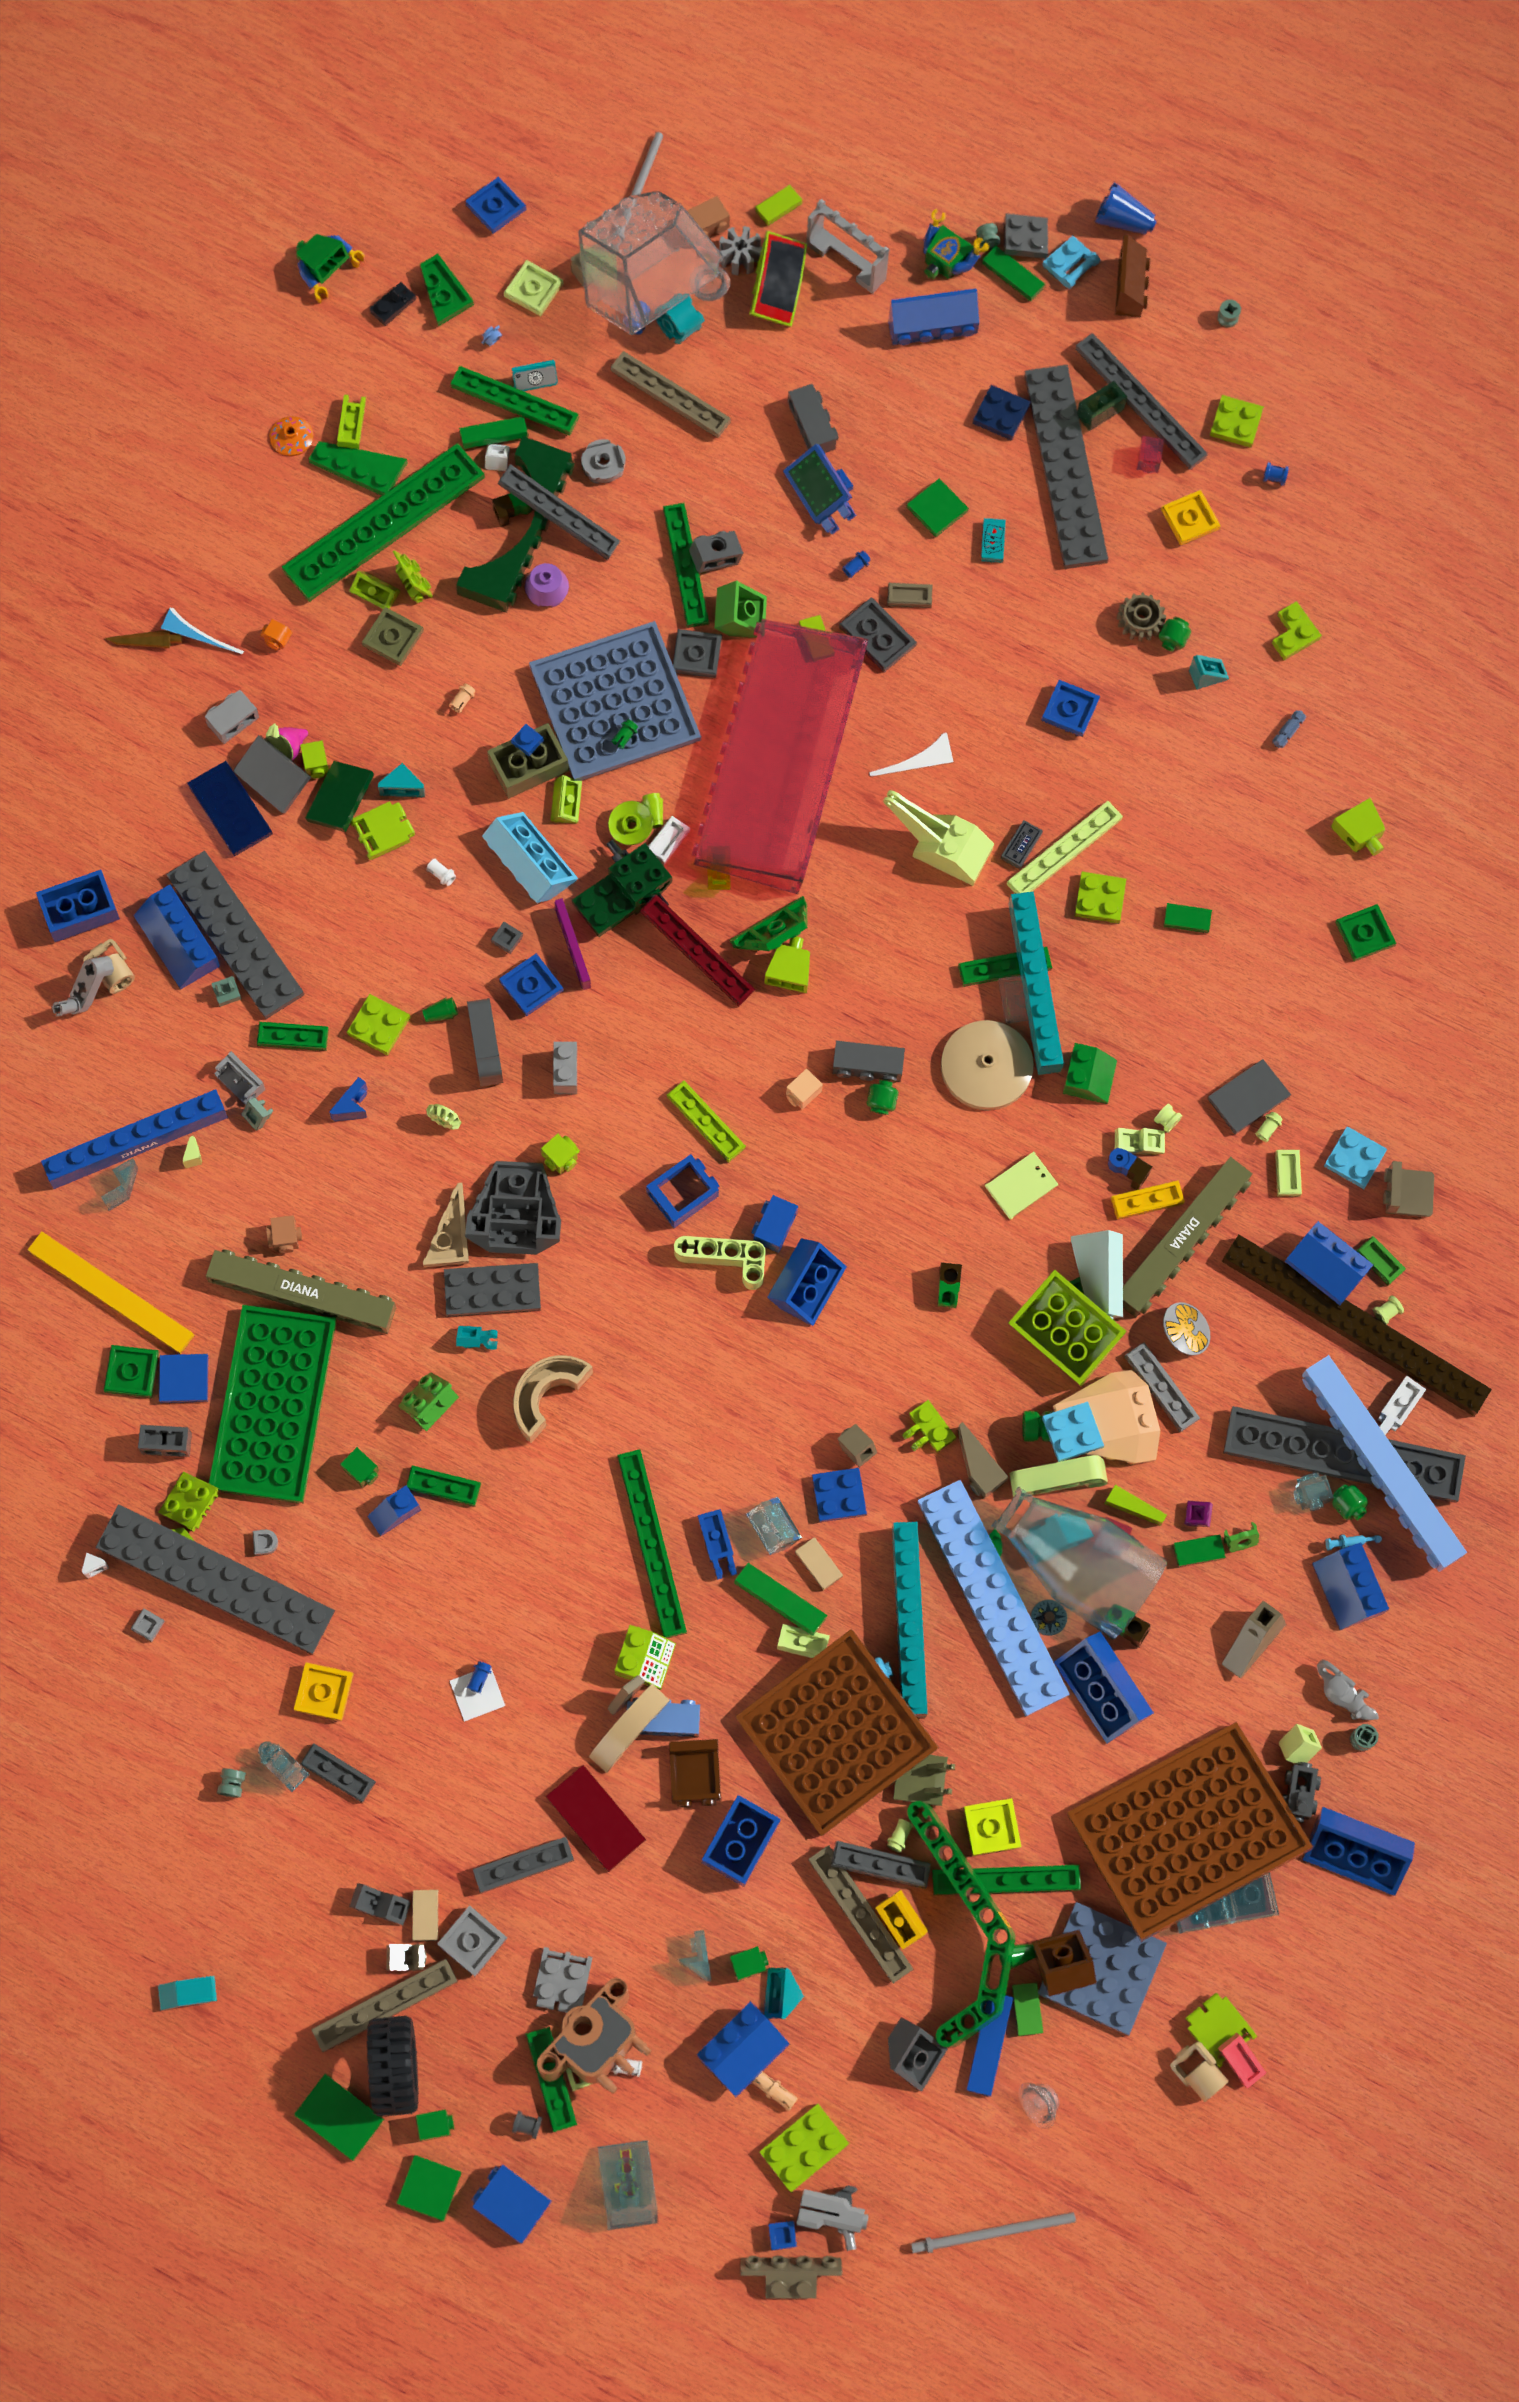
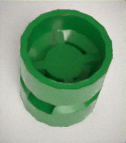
M1023 1411V1441L1035 1442L1041 1437L1044 1442H1051L1042 1417L1054 1411H1043L1041 1416L1035 1411Z

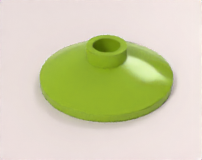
M623 802L616 806L610 814L608 821L609 831L613 838L621 844H639L647 839L652 831V814L640 802ZM631 822L636 823V826L633 829L629 828V824Z

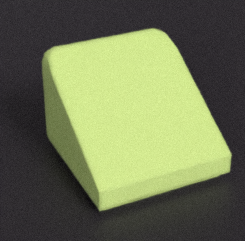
M193 1136L189 1138L183 1157L185 1168L202 1164L198 1143Z

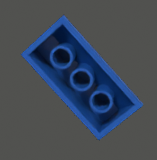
M977 288L891 300L888 323L892 344L926 343L935 339L948 340L952 337H970L978 334L979 308Z
M171 885L152 894L134 914V918L180 990L220 967L217 956Z
M1101 1631L1084 1639L1054 1661V1664L1106 1744L1132 1729L1154 1713Z
M1322 1807L1309 1838L1313 1849L1304 1854L1303 1860L1395 1896L1413 1860L1415 1842Z

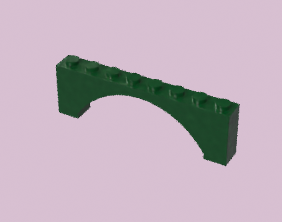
M522 436L514 454L515 465L520 466L528 477L558 497L559 493L563 494L566 487L567 475L571 476L575 465L572 462V453ZM535 510L528 531L514 548L486 564L471 568L464 566L456 584L457 595L507 613L509 606H513L516 601V590L518 587H522L524 583V572L526 568L531 567L534 558L532 554L535 549H539L542 540L540 536L543 531L548 529L550 520Z

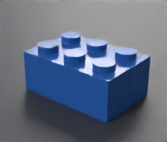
M102 870L36 892L54 942L120 919Z
M737 1795L704 1854L701 1863L745 1887L781 1819Z

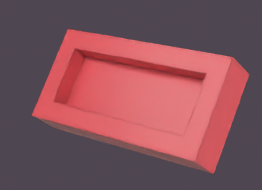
M1237 2032L1218 2047V2050L1242 2085L1247 2089L1266 2074L1246 2042Z

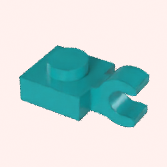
M458 1326L456 1346L473 1348L480 1347V1344H483L487 1349L495 1350L497 1349L498 1341H490L489 1339H497L498 1331H482V1327Z

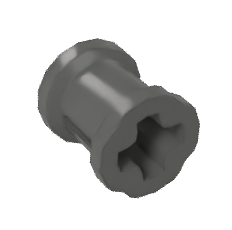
M518 2110L512 2133L516 2134L518 2131L531 2135L532 2139H537L542 2117L533 2118L523 2115L522 2111Z

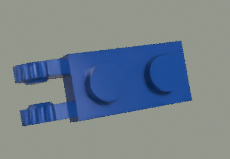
M721 1509L698 1515L709 1559L713 1563L717 1580L723 1578L718 1560L727 1558L728 1569L731 1575H736L737 1571L733 1560L734 1553Z

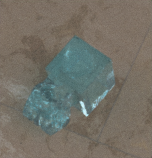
M266 1741L259 1746L258 1754L262 1764L266 1765L291 1792L309 1776L307 1771L284 1748L282 1749L279 1744L276 1745L274 1742Z

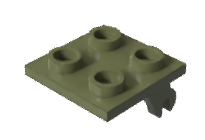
M929 1755L895 1781L893 1800L921 1801L929 1805L942 1806L943 1796L952 1795L953 1789H944L946 1772L955 1770V1764L948 1765V1757Z

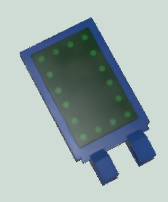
M815 444L783 470L814 522L819 525L821 524L827 533L835 534L840 530L831 516L837 510L842 518H847L848 521L856 517L855 512L848 503L852 496L820 445Z

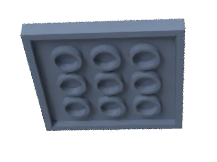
M1076 1902L1062 1934L1080 1930L1093 1959L1097 1984L1049 1997L1042 1981L1038 1994L1129 2036L1167 1943L1153 1936L1141 1942L1133 1927Z

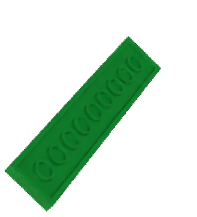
M457 443L283 565L282 570L310 602L485 478V474Z

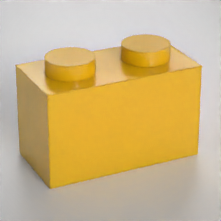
M899 1890L875 1907L902 1950L922 1938L928 1932L902 1890Z

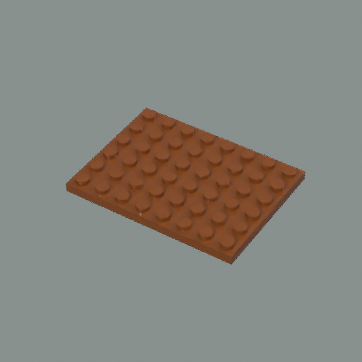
M1237 1722L1067 1812L1070 1821L1141 1942L1313 1849L1312 1844Z

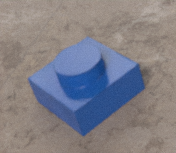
M527 724L511 739V743L527 756H530L543 742V736Z
M794 2221L768 2224L771 2250L797 2247Z

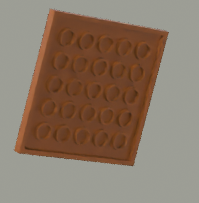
M850 1629L736 1716V1719L821 1836L825 1835L939 1749V1746L853 1629Z

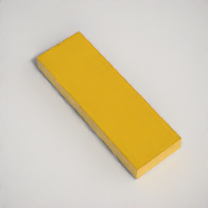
M1179 1180L1111 1197L1117 1220L1185 1203Z

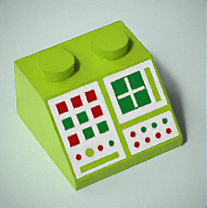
M630 1625L615 1668V1675L629 1680L640 1675L645 1680L644 1685L650 1686L653 1684L661 1690L676 1643L652 1631Z

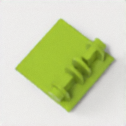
M395 550L392 551L399 562L396 565V573L403 585H405V589L408 590L407 592L412 601L420 603L424 600L423 596L425 595L432 598L433 595L429 590L431 585L419 573L421 568L414 559L410 560L405 554L401 555Z
M183 1472L158 1513L186 1526L187 1529L194 1532L195 1529H199V1525L203 1520L202 1515L207 1516L205 1510L210 1511L209 1505L211 1506L214 1500L218 1498L219 1488Z

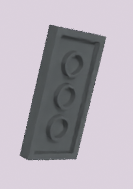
M538 1263L444 1269L447 1317L541 1311Z

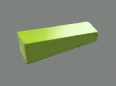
M1117 1485L1113 1487L1104 1503L1160 1526L1167 1514Z

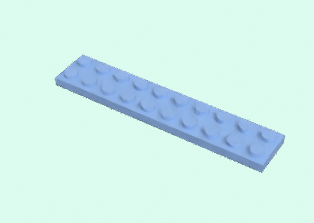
M961 1480L919 1499L917 1502L1025 1716L1069 1696L1070 1694Z

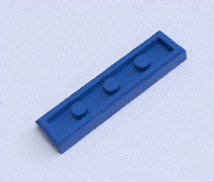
M1005 1995L1002 2014L979 2031L966 2091L990 2097L992 2095L1013 2001L1011 1996ZM991 2000L986 2002L984 2009L989 2015L995 2009V2005Z

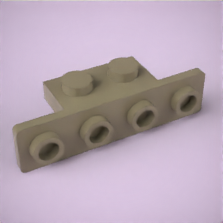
M749 2256L747 2258H740V2272L742 2276H766V2298H817V2276H841L842 2259L833 2256H825L823 2258H810L808 2256H799L798 2258H785L783 2256L759 2258L758 2256Z

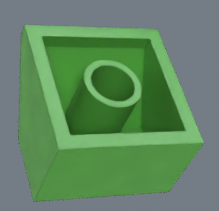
M738 581L718 587L714 628L729 636L763 638L765 636L767 596Z

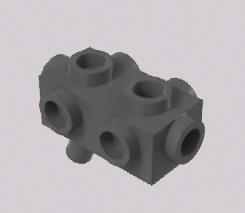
M1298 1762L1297 1765L1294 1764L1291 1767V1771L1286 1770L1284 1784L1288 1785V1791L1282 1797L1298 1823H1304V1819L1308 1820L1312 1815L1316 1814L1317 1800H1314L1315 1790L1319 1791L1321 1776H1318V1769L1312 1768V1764ZM1298 1777L1305 1779L1304 1786L1298 1784Z

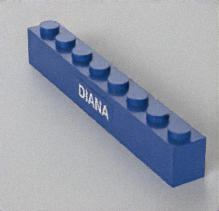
M215 1089L41 1160L49 1182L53 1189H56L228 1117Z

